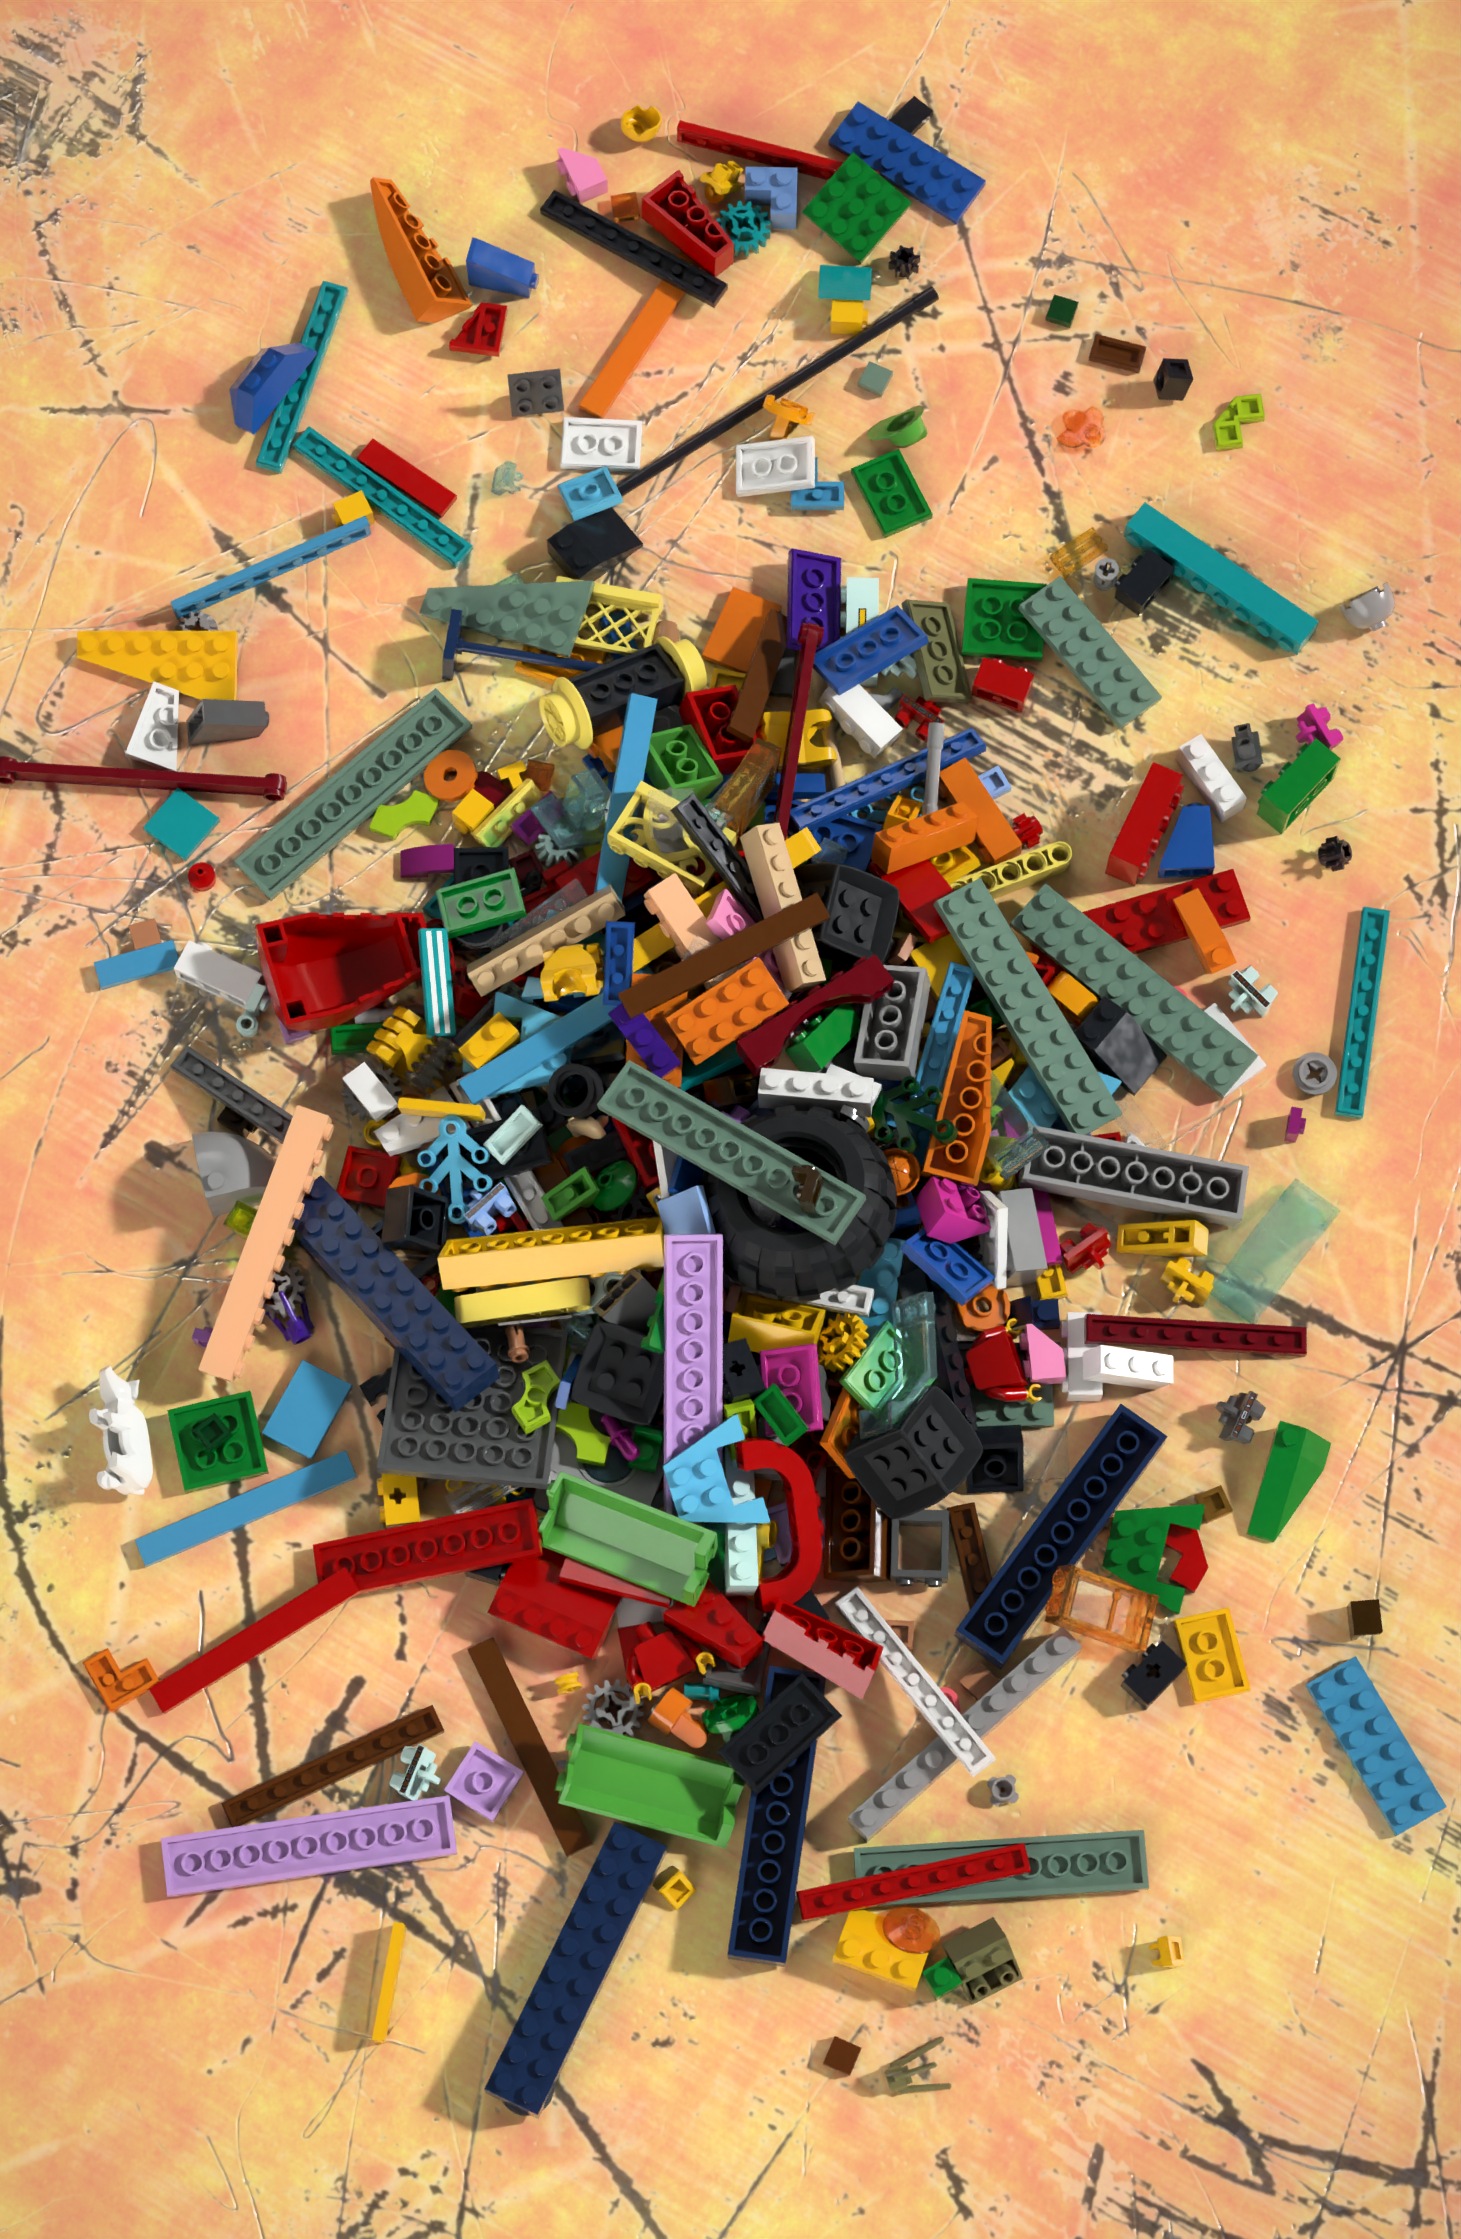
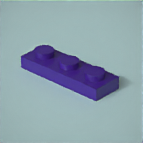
M622 1003L608 1013L609 1017L653 1074L663 1079L681 1065L679 1059L644 1014L630 1020Z

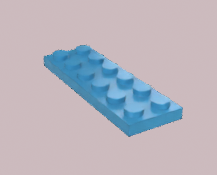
M1356 1656L1306 1684V1688L1395 1836L1400 1835L1447 1807Z

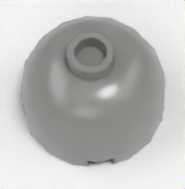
M1388 582L1383 583V590L1376 586L1351 599L1349 607H1346L1345 603L1339 606L1344 617L1352 626L1359 629L1371 627L1372 631H1376L1387 625L1385 619L1392 615L1395 608V598Z

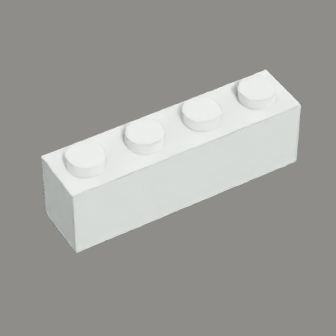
M761 1068L758 1088L759 1108L774 1109L776 1107L794 1105L796 1111H809V1109H812V1106L831 1110L833 1113L840 1115L843 1104H846L856 1109L855 1114L857 1116L871 1118L874 1078Z

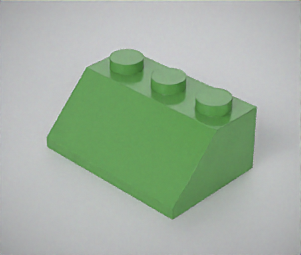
M691 724L651 734L645 771L657 790L679 802L694 793L698 800L702 802L723 782L722 774Z

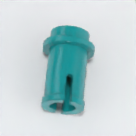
M685 1682L684 1696L690 1700L710 1701V1704H713L714 1701H719L720 1688L703 1683Z

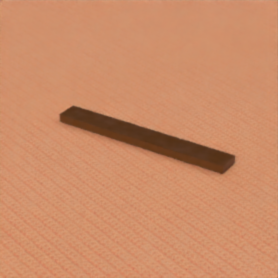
M815 893L618 993V997L630 1020L829 920L830 915L818 893Z
M494 1637L467 1649L566 1857L593 1845L576 1808L558 1803L559 1791L555 1790L559 1772Z
M433 1705L221 1804L231 1827L245 1826L401 1753L405 1746L414 1747L445 1731Z

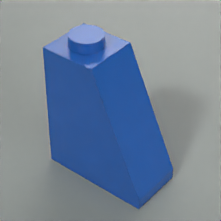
M472 237L466 258L469 285L530 298L532 289L536 290L539 280V274L535 273V263Z
M1191 803L1182 807L1161 860L1158 878L1202 877L1213 874L1215 861L1210 805L1203 806L1201 803Z

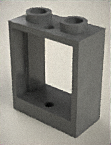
M922 1510L905 1518L892 1519L890 1582H896L897 1586L902 1587L913 1586V1582L925 1583L926 1587L933 1588L941 1587L942 1583H947L949 1510ZM899 1526L941 1527L940 1571L898 1569Z

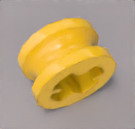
M578 1672L569 1673L554 1680L555 1685L559 1686L557 1690L558 1695L571 1693L582 1688L581 1682L577 1681L579 1677Z

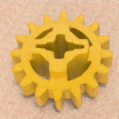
M846 1312L844 1316L838 1313L835 1321L828 1319V1326L826 1328L822 1327V1332L819 1336L817 1345L818 1364L832 1372H835L837 1368L843 1371L847 1363L852 1366L853 1358L855 1356L860 1358L861 1348L867 1346L863 1342V1340L869 1337V1334L865 1332L868 1326L863 1323L864 1321L857 1315H852L849 1312Z

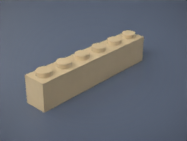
M780 823L757 825L742 835L740 840L764 919L801 901L802 897ZM811 929L773 948L786 994L809 991L826 980Z
M608 885L467 965V974L482 997L544 962V951L549 949H556L557 951L559 947L574 945L606 927V921H616L625 916L624 906L612 886Z

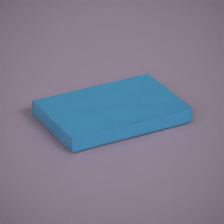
M302 1360L262 1431V1435L313 1460L349 1395L352 1385Z

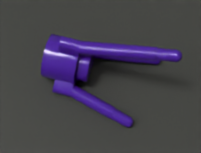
M280 1291L279 1296L290 1317V1320L286 1322L287 1328L277 1317H275V1320L271 1319L269 1312L266 1315L283 1333L287 1342L291 1340L293 1345L302 1343L313 1336L312 1329L315 1328L310 1319L305 1294H299L303 1299V1303L300 1304L304 1317L302 1319L301 1316L296 1317L284 1292Z

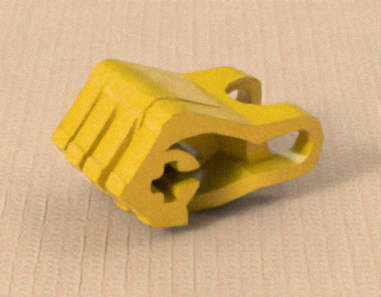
M826 709L806 710L798 759L799 767L816 769L831 766L837 761V753L831 747H816L810 743V739L818 729L826 728L831 724L832 715ZM791 711L762 713L756 735L763 753L756 768L751 770V773H781Z
M599 943L588 944L586 947L585 944L562 946L557 951L556 949H549L543 952L545 966L541 972L540 982L545 1002L558 1001L565 994L579 992L585 993V997L598 995L600 990L604 988V959Z
M398 1006L392 1014L395 1019L390 1016L385 1019L383 1026L386 1030L379 1028L374 1034L377 1042L372 1040L366 1050L379 1063H382L385 1069L391 1068L396 1076L428 1096L442 1087L433 1078L432 1067L442 1061L452 1063L456 1067H462L463 1058L458 1050L459 1047L447 1038H427L426 1028H424L425 1023L421 1020V1017L409 1009Z

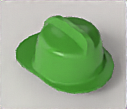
M914 406L903 413L878 422L869 429L867 433L868 439L880 440L888 438L893 444L901 447L917 443L928 434L921 418L924 411L923 406Z

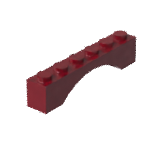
M874 954L868 959L866 956L860 958L852 965L853 968L848 972H838L830 979V983L826 986L821 987L819 985L808 992L807 998L804 1000L791 1002L784 1008L785 1012L777 1017L771 1015L761 1023L762 1026L755 1031L749 1029L741 1034L738 1038L736 1052L753 1076H758L761 1073V1068H770L778 1063L781 1050L788 1037L798 1025L811 1015L825 1008L840 1004H870L891 991L894 979L878 957Z

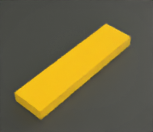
M393 1922L372 2040L376 2043L384 2044L387 2039L407 1930L404 1923Z

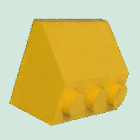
M743 1292L731 1317L728 1343L746 1338L750 1350L757 1353L764 1350L799 1345H818L826 1309Z
M863 1909L850 1911L832 1962L915 1992L934 1935Z

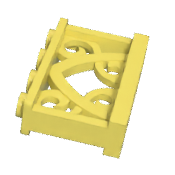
M641 781L613 828L607 834L609 847L620 855L624 853L629 855L641 867H650L656 870L657 874L663 879L676 873L688 893L703 895L717 871L698 846L690 840L686 830L683 828V839L689 849L679 852L662 853L654 837L653 829L668 830L678 823L680 824L670 811L680 802ZM640 803L645 805L643 819L632 817ZM661 814L668 817L666 823L653 822V819L660 822L659 815ZM633 824L643 826V830L634 829L630 832V834L638 836V840L635 842L623 836L624 829ZM720 825V829L732 845L735 846L737 833ZM697 857L704 862L706 867L705 872L700 876H694L686 871L688 866H694L697 870L698 864L695 859Z

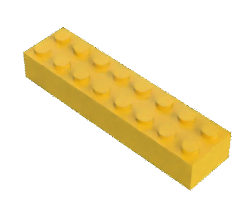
M661 1217L447 1240L437 1258L443 1290L452 1289L453 1292H462L469 1287L479 1286L480 1289H490L495 1287L496 1284L507 1283V1286H518L523 1284L524 1281L532 1280L535 1283H545L550 1281L551 1278L562 1277L563 1280L578 1278L579 1275L589 1274L590 1277H601L606 1275L607 1272L627 1274L632 1268L634 1270L657 1271L664 1266L665 1232Z

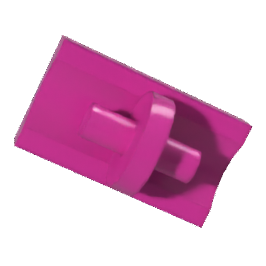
M1314 703L1307 705L1306 710L1296 718L1298 721L1297 726L1301 731L1296 735L1298 743L1307 741L1310 745L1315 739H1318L1327 748L1332 750L1344 738L1339 729L1329 730L1326 724L1331 718L1326 707L1316 708Z

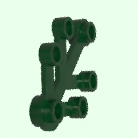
M908 1076L904 1078L901 1085L884 1091L881 1089L878 1100L872 1107V1115L877 1127L874 1132L875 1138L882 1144H887L893 1139V1131L887 1125L886 1112L894 1116L899 1134L897 1146L905 1154L912 1153L916 1148V1141L911 1137L908 1122L933 1132L934 1137L941 1144L952 1143L957 1138L958 1130L951 1121L947 1119L936 1121L914 1112L928 1105H937L942 1101L943 1094L938 1087L930 1086L925 1090L924 1095L899 1105L891 1101L906 1094L912 1096L919 1092L920 1084L914 1077ZM910 1083H914L911 1089H907ZM934 1092H937L936 1097L930 1099V1095ZM947 1126L946 1131L940 1133L941 1129ZM887 1131V1135L880 1138L881 1133ZM910 1141L909 1146L904 1148V1143Z

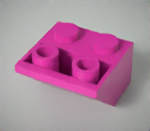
M932 1175L915 1198L927 1236L951 1244L989 1232L991 1225L984 1205L979 1199V1191L971 1186L965 1187L954 1183L950 1179H942Z

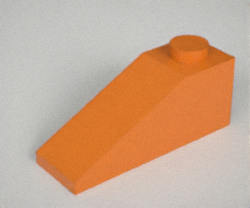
M1196 888L1172 899L1205 974H1214L1236 964V959L1228 941L1199 889Z

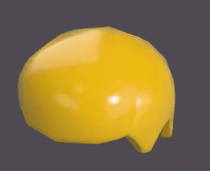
M636 105L631 110L625 111L620 120L623 134L631 140L648 142L656 136L661 127V113L654 106L643 109L640 105Z

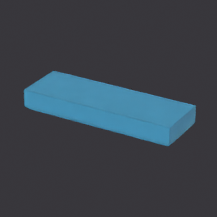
M170 940L96 961L94 966L101 990L174 970L179 958L174 941Z

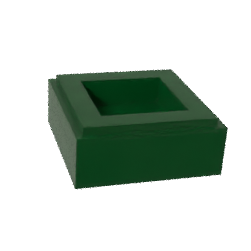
M1054 294L1045 321L1070 328L1079 302Z
M215 1412L192 1430L210 1453L214 1452L233 1436Z

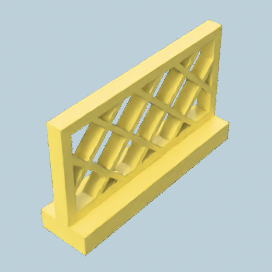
M561 576L556 578V582L584 581ZM595 583L588 605H597L601 611L590 618L585 614V621L581 623L579 629L580 631L589 626L595 635L587 640L580 639L577 636L574 646L629 655L639 651V649L631 648L628 644L629 641L639 635L645 641L643 649L651 646L658 617L663 609L661 594ZM615 609L624 610L627 616L614 623L609 613ZM642 613L652 615L650 622L641 628L634 619ZM605 616L610 626L598 633L592 623ZM631 621L637 630L624 637L618 628ZM615 630L621 640L612 645L606 644L602 637Z

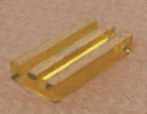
M1093 527L1050 555V560L1065 579L1108 551L1109 546L1102 542L1101 536L1095 533L1096 530ZM1090 538L1092 539V540H1090L1089 542H1087L1086 544H1084L1083 546H1081L1080 548H1078L1077 550H1075L1074 552H1072L1071 554H1069L1068 556H1066L1065 558H1063L1062 560L1059 561V559L1062 558L1063 556H1065L1067 553H1069L1070 551H1072L1073 549H1075L1076 547H1078L1079 545H1081L1082 543H1084V542L1087 541L1088 539H1090ZM1093 546H1098L1097 549L1065 569L1064 566Z

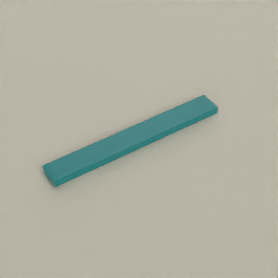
M326 281L322 282L300 341L301 344L315 350L318 354L276 406L256 460L257 467L282 473L345 303L348 287Z
M310 426L292 444L295 451L351 492L356 493L362 490L369 505L455 568L473 550L472 544Z
M1370 907L1362 908L1335 1115L1362 1119L1364 1115L1390 916L1389 910Z

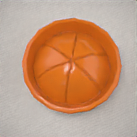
M899 1148L884 1150L883 1153L887 1158L894 1178L897 1195L908 1193L917 1185L920 1179L921 1168L918 1159L912 1153H903Z

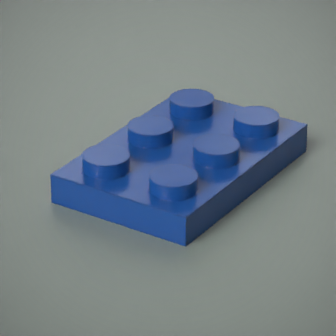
M925 1228L908 1239L900 1248L912 1262L919 1266L931 1280L941 1286L961 1306L989 1286L995 1278L957 1242L950 1244L929 1237L926 1234Z

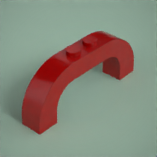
M746 1437L744 1440L734 1443L737 1468L743 1471L771 1468L780 1475L785 1488L792 1542V1554L787 1566L774 1576L758 1579V1588L754 1593L755 1608L765 1613L774 1610L779 1598L793 1604L811 1588L821 1567V1536L824 1535L822 1520L818 1518L817 1508H820V1497L818 1492L815 1491L811 1473L801 1457L787 1446L773 1440L761 1437Z

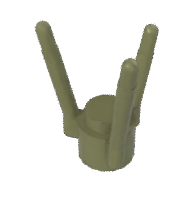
M942 2036L901 2060L890 2063L891 2068L884 2071L891 2092L898 2090L899 2094L902 2095L909 2092L951 2088L950 2083L907 2085L913 2083L911 2076L937 2067V2063L931 2062L910 2070L908 2065H904L944 2041Z

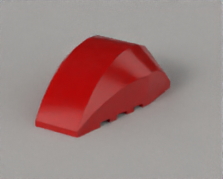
M309 912L256 924L255 930L260 965L275 1014L286 1028L297 1031L336 1027L378 1005L422 977L418 930L427 928L423 913H386V915H372V913L344 915V913H332V915H319V913Z

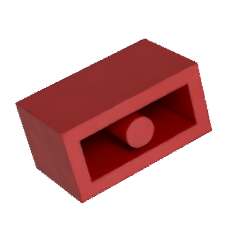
M983 657L973 683L972 696L1022 712L1033 684L1034 674L1024 667H1012L1004 664L1003 661L997 658L988 659Z

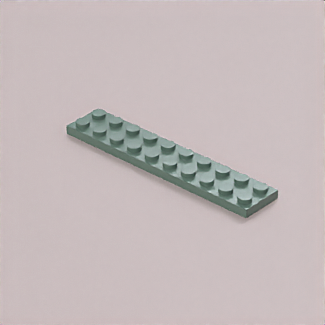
M435 688L234 860L235 865L272 901L375 813L380 805H384L424 771L427 765L441 752L448 750L472 729V724Z
M979 878L937 900L933 904L1069 1132L1087 1135L1121 1116V1110L982 879Z
M1046 883L1010 923V927L1100 1000L1106 996L1127 1011L1143 1028V1031L1164 1052L1222 1099L1257 1059L1258 1055Z
M628 1060L597 1104L599 1110L836 1245L866 1201V1195L630 1060ZM809 1165L815 1167L821 1173L824 1183L814 1214L802 1211L800 1202L797 1200V1191L801 1183L794 1181L791 1172L793 1166Z
M1144 1830L853 1849L855 1879L1025 1843L1031 1873L873 1907L1149 1889Z

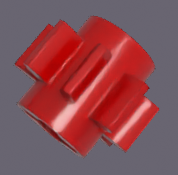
M1025 813L1013 819L1012 829L1023 845L1026 844L1027 848L1030 849L1040 843L1039 835L1043 834V829L1035 816L1026 817Z

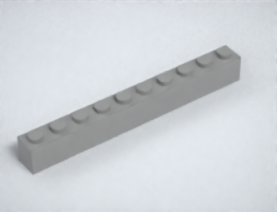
M1062 1626L969 1708L962 1717L978 1737L983 1740L1080 1653L1082 1646ZM938 1736L848 1816L847 1822L867 1843L959 1760L941 1737Z

